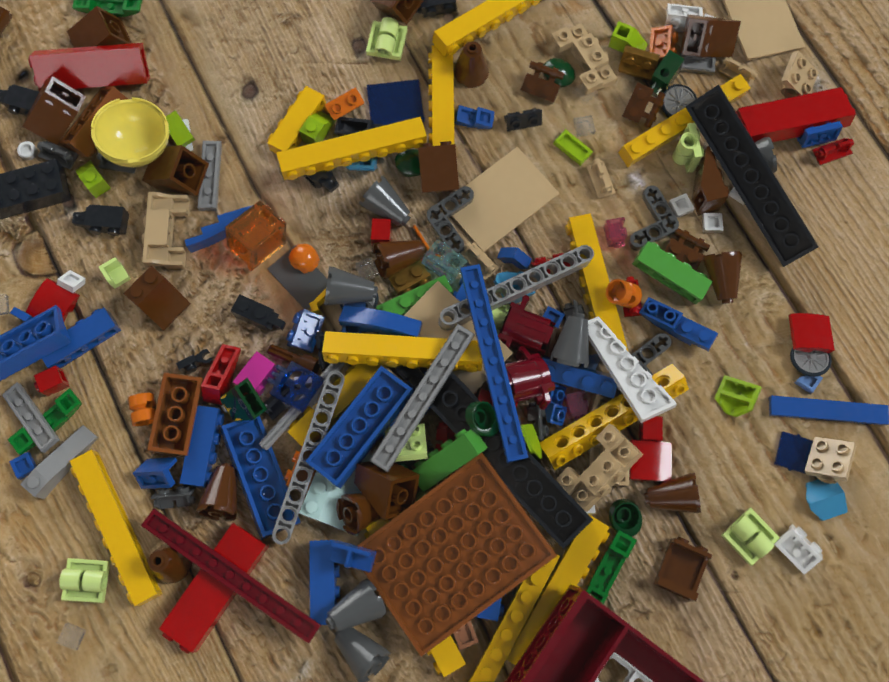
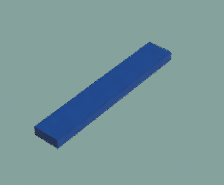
M771 395L769 397V416L886 426L889 425V405Z

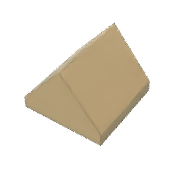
M599 394L592 395L587 414L609 400Z

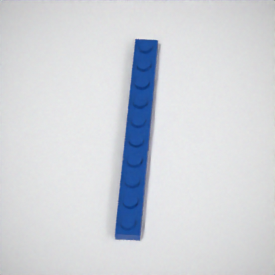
M477 264L461 267L460 273L507 463L527 459L528 454L481 266Z

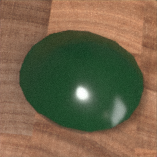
M552 58L545 62L544 66L552 69L555 67L560 72L565 73L563 80L555 79V84L560 85V87H566L574 82L575 70L567 61L560 58ZM543 73L544 79L549 81L550 75Z
M407 149L396 155L395 165L402 175L406 177L421 175L417 149Z
M477 401L467 407L465 417L471 430L485 437H491L498 433L499 428L494 407L490 403Z
M618 499L614 501L609 509V521L616 533L620 530L633 537L640 531L642 515L638 506L628 499Z

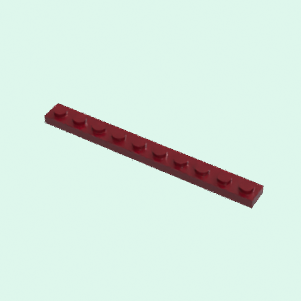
M153 508L141 526L308 644H310L322 626L158 510Z

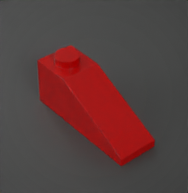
M222 344L201 384L203 401L222 405L220 397L229 391L241 348Z

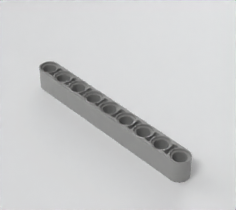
M582 245L486 289L491 310L493 311L585 268L594 256L593 249L588 245ZM580 254L585 255L587 259L581 258ZM563 262H568L571 267L565 266ZM547 269L552 270L554 274H549ZM529 277L536 278L538 282H532ZM513 285L520 286L521 290L514 289ZM495 293H502L504 298L497 297ZM467 299L442 310L438 321L441 329L452 330L457 324L462 325L472 320L471 313L464 314L461 311L462 308H467L470 311ZM449 316L453 321L446 322L443 317Z
M331 371L325 380L272 533L273 540L277 544H286L291 538L314 468L303 459V454L306 451L313 452L326 436L344 384V375L339 371ZM338 376L340 384L332 385L329 381L330 377ZM326 394L332 395L334 402L332 404L324 403L323 396ZM319 413L326 414L327 422L319 423L316 416ZM312 432H318L321 435L319 442L314 443L310 440ZM299 470H305L308 474L307 480L303 482L298 481L296 473ZM293 489H298L301 492V498L298 501H292L289 497V493ZM286 509L294 511V518L290 521L285 520L282 516ZM285 529L288 533L285 540H278L276 538L277 530Z

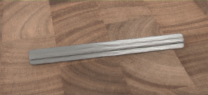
M345 363L330 364L260 441L259 444L263 449L268 450L322 391L328 374L331 371H340Z

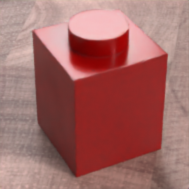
M372 218V245L376 242L391 241V219Z
M56 365L34 375L36 390L46 396L70 387L63 369Z
M656 416L642 423L639 421V440L661 442L663 440V417Z

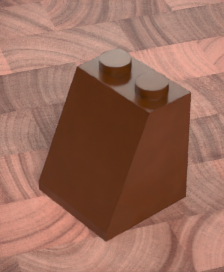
M424 0L370 1L377 9L407 26Z
M98 6L67 31L70 38L69 41L74 48L132 43L122 20Z
M182 145L167 146L155 161L148 164L142 181L155 189L198 196L209 163Z
M150 266L123 293L164 331L191 304L153 266Z
M371 461L357 463L354 483L380 517L387 520L396 517L415 503L420 474L395 462L389 472H386Z

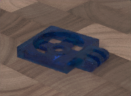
M291 361L286 369L277 364L275 369L280 371L279 374L272 371L270 374L275 379L273 380L270 377L266 379L268 383L274 386L270 394L303 413L324 382V379ZM295 371L302 372L298 380H292L289 377ZM309 377L312 379L311 390L305 385ZM296 384L301 385L299 390H294ZM284 385L290 388L285 398L281 394V389ZM302 394L305 396L298 401H293L297 395Z

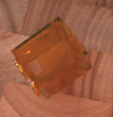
M260 200L225 227L227 246L230 248V252L243 260L248 265L250 271H253L286 244V222L281 217H277L268 205H264Z

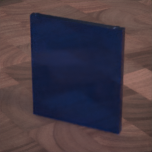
M419 79L367 85L370 118L374 124L388 125L420 116L422 122H424L425 117L423 114Z

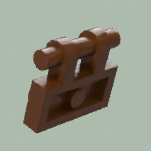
M531 61L529 68L534 69L535 73L534 75L526 74L521 91L554 103L560 89V85L554 83L555 79L563 80L565 73L560 72L558 68L554 67L552 69L544 66L542 62L536 63ZM541 72L550 75L549 81L539 78Z
M637 82L622 117L638 124L643 117L646 119L644 126L651 128L652 123L657 119L656 115L659 108L664 104L663 100L666 94L659 92L657 98L652 97L653 88ZM648 102L653 103L650 113L644 112Z
M678 228L674 235L680 237V239L677 241L671 238L664 251L674 254L676 259L688 263L692 266V269L697 271L703 256H705L698 251L702 249L707 252L710 245L705 243L704 239H698L690 235L689 231H683ZM685 240H686L687 242H689V243H691V244H693V245H695V246H694V248L692 249V248H690V247L684 245L683 243H684Z

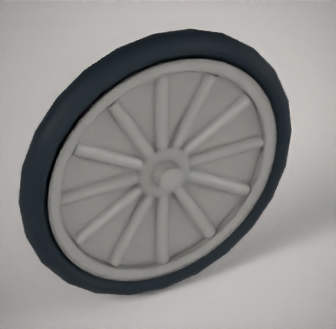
M675 84L669 86L663 92L666 95L661 108L668 117H671L696 100L697 96L688 86Z
M793 347L791 349V362L804 375L821 376L831 367L830 353L817 350L807 353L794 350Z

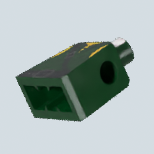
M671 50L667 52L652 75L650 88L654 89L653 96H657L660 91H666L681 71L685 59Z
M245 378L220 397L222 410L225 413H229L234 421L254 420L267 410L248 378Z

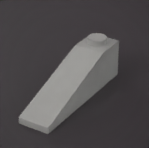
M82 425L36 466L20 485L34 497L45 499L72 467L70 460L84 454L99 437Z

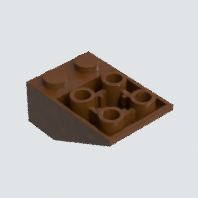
M687 14L680 46L681 54L697 57H733L741 21Z
M51 76L45 80L22 127L46 141L58 145L79 112L86 96Z
M710 146L705 148L704 156L696 168L692 202L698 216L703 215V213L719 211L729 196V189L727 185H724L722 171L717 167L716 156L711 151Z

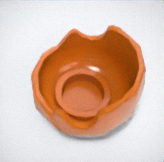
M309 244L296 245L289 255L292 267L302 273L312 272L320 261L317 251Z

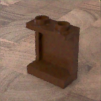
M451 141L440 142V146H433V143L422 144V147L418 148L422 193L459 190L455 144L451 145Z
M682 537L670 539L653 585L689 601H696L699 595L696 592L708 560L713 555L708 553V549L705 547L689 545V541Z

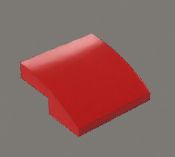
M46 278L33 296L26 313L35 317L57 305L61 309L65 322L68 312H73L80 295L75 292L71 293L58 286L57 282Z
M792 313L788 315L794 350L807 353L813 350L825 353L835 351L829 316L811 313Z
M630 440L643 454L629 469L630 480L663 483L671 480L672 443Z

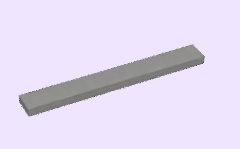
M459 324L456 325L370 461L389 472L475 336L474 333Z

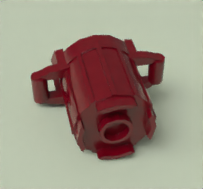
M525 295L522 297L521 304L511 302L509 315L502 333L498 334V338L509 349L511 345L517 348L524 346L528 352L533 354L539 353L544 356L556 323L552 322L551 319L526 311L525 307L528 305L530 298Z
M520 346L515 354L517 361L505 364L514 402L534 398L540 409L545 410L551 402L549 392L555 390V384L551 380L548 365L539 357V353L530 355L524 346Z

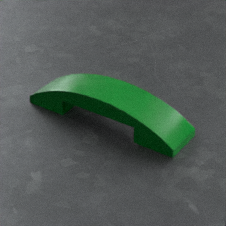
M74 0L72 8L88 14L98 6L117 17H126L140 13L142 0Z
M70 388L54 401L56 404L43 414L54 432L63 426L82 405V402ZM24 427L8 439L19 455L36 446Z
M620 530L617 531L586 589V592L603 605L619 571L637 541Z

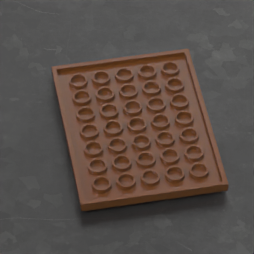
M483 453L477 455L357 545L377 551L372 571H364V573L376 587V591L421 657L558 556Z

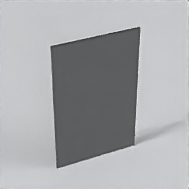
M292 247L272 264L268 270L297 302L307 310L310 307L309 303L314 301L326 289L327 278L317 267L309 273H302L294 269L289 261L290 252L294 248Z

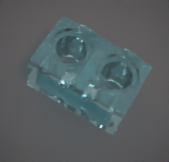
M437 239L425 253L421 263L440 277L445 275L448 282L452 285L460 274V268L465 267L468 260L462 254L456 253L449 248L446 243Z

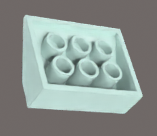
M368 453L362 462L370 461L373 455ZM316 470L299 513L345 531L342 527L345 523L343 519L339 520L337 515V500L344 494L362 493L354 483L356 470L341 489Z

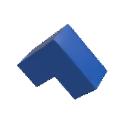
M501 247L497 256L503 263H512L519 269H528L532 260L518 247Z

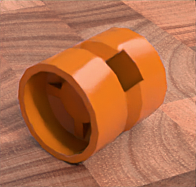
M614 279L606 288V298L613 304L633 308L640 303L642 291L634 283Z
M139 393L128 397L129 409L133 411L131 413L132 425L146 426L153 424L156 411L153 408L156 405L154 394Z

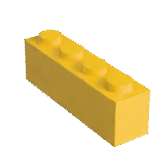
M305 86L303 91L301 90L298 93L294 104L289 106L286 116L278 122L277 129L268 137L267 144L270 151L277 154L276 152L299 146L302 141L299 133L300 128L309 116L322 111L326 104L323 94L308 86Z

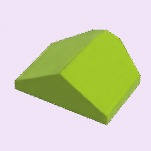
M724 375L714 398L725 414L739 417L753 410L762 387Z
M533 424L520 425L526 450L535 459H543L542 449Z

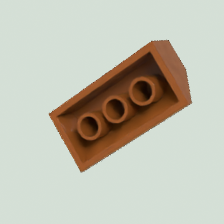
M114 86L101 87L59 143L67 149L78 153L81 157H91L97 150L91 137V123L95 114L101 107L119 98L120 100H127L128 98Z
M163 373L148 451L160 455L188 456L201 384L203 382L202 377Z

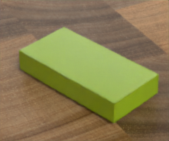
M176 110L166 116L169 134L176 145L185 147L195 141Z
M566 129L553 143L580 166L593 153L590 148Z

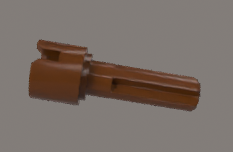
M273 344L269 346L267 351L268 354L297 366L298 371L306 375L315 376L320 368L317 364L319 359L308 354L300 356Z

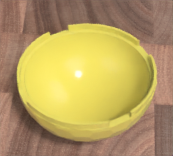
M135 97L127 100H120L119 98L105 104L97 111L91 123V137L96 149L108 161L123 167H141L152 163L163 153L168 144L169 125L161 109L150 101Z

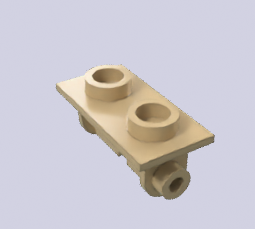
M726 57L718 72L731 79L742 74L749 86L752 85L758 75L755 69L752 70L745 65H741V63L733 60L732 57Z
M599 158L594 159L593 164L586 167L598 199L616 194L604 161H600Z
M470 242L467 243L464 247L465 250L460 253L471 266L480 264L484 280L499 269L474 242L472 244Z

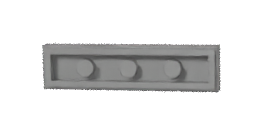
M203 141L201 158L208 162L209 166L198 194L197 208L199 211H217L222 152L221 141Z
M16 382L2 394L41 452H47L60 440L20 383Z

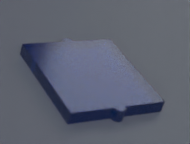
M782 431L774 464L787 468L788 471L794 470L806 474L805 467L813 440L800 437L799 434L793 435Z

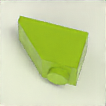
M322 111L309 116L299 130L302 141L307 144L323 141L336 120L334 121L331 116Z
M91 160L75 170L78 177L95 198L111 189Z

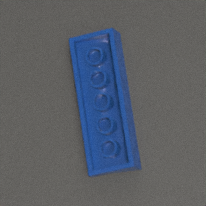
M57 305L0 335V381L72 343L64 324L61 309Z
M381 366L305 462L341 489L356 470L357 463L363 461L405 407L414 390Z
M259 415L254 420L235 421L223 425L220 432L233 467L236 469L237 478L259 537L263 540L272 536L288 487L272 446L265 450L259 444L267 435ZM291 509L284 510L282 514L283 518L287 521L292 520L295 515ZM299 516L296 520L295 526L301 523ZM279 529V530H277L276 534L279 533V532H281V531H283V530H285V529Z

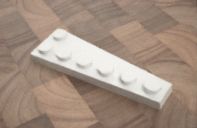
M598 316L588 320V338L591 345L641 423L675 408L677 403L661 385L658 386L652 379V375L641 367L635 356L632 357L626 350V346L617 339L616 335Z

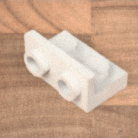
M668 3L665 26L672 25L675 31L684 32L687 14L703 16V8Z
M792 524L789 530L774 545L805 575L823 560L822 549L814 541L811 543L806 538L807 534L799 526L796 528Z

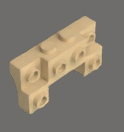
M581 23L569 29L566 26L551 34L550 40L551 42H556L559 53L571 48V53L584 71L583 74L578 76L577 81L585 86L586 95L616 83L617 76L608 64V54L600 47L599 40L594 38L592 33L588 34Z
M148 192L147 213L143 219L145 233L142 234V243L144 245L142 263L145 266L185 269L186 250L184 247H172L174 216H189L190 198L188 195Z
M610 423L596 437L606 448L601 455L580 476L573 468L567 467L555 479L587 512L602 496L604 497L611 492V487L616 482L624 479L626 472L643 455L637 447Z

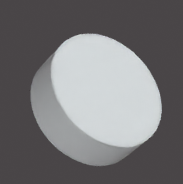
M24 141L19 144L17 153L24 160H32L37 156L38 149L32 142Z

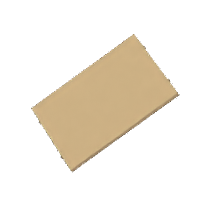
M722 0L730 20L741 21L737 38L746 61L805 48L786 0Z
M516 147L466 185L473 190L474 199L469 205L452 215V218L485 253L560 193L527 156ZM463 192L462 198L465 197L466 199H469V193L465 194V192ZM452 201L445 204L447 210H453L456 206Z
M437 281L404 316L422 321L419 337L448 339L454 329L448 331L441 329L438 323L440 313L443 309L460 301ZM467 308L461 309L464 314L470 313ZM449 316L443 317L446 322L453 321ZM472 320L461 325L475 334ZM499 339L505 362L513 352ZM483 362L482 371H452L473 394L487 381Z

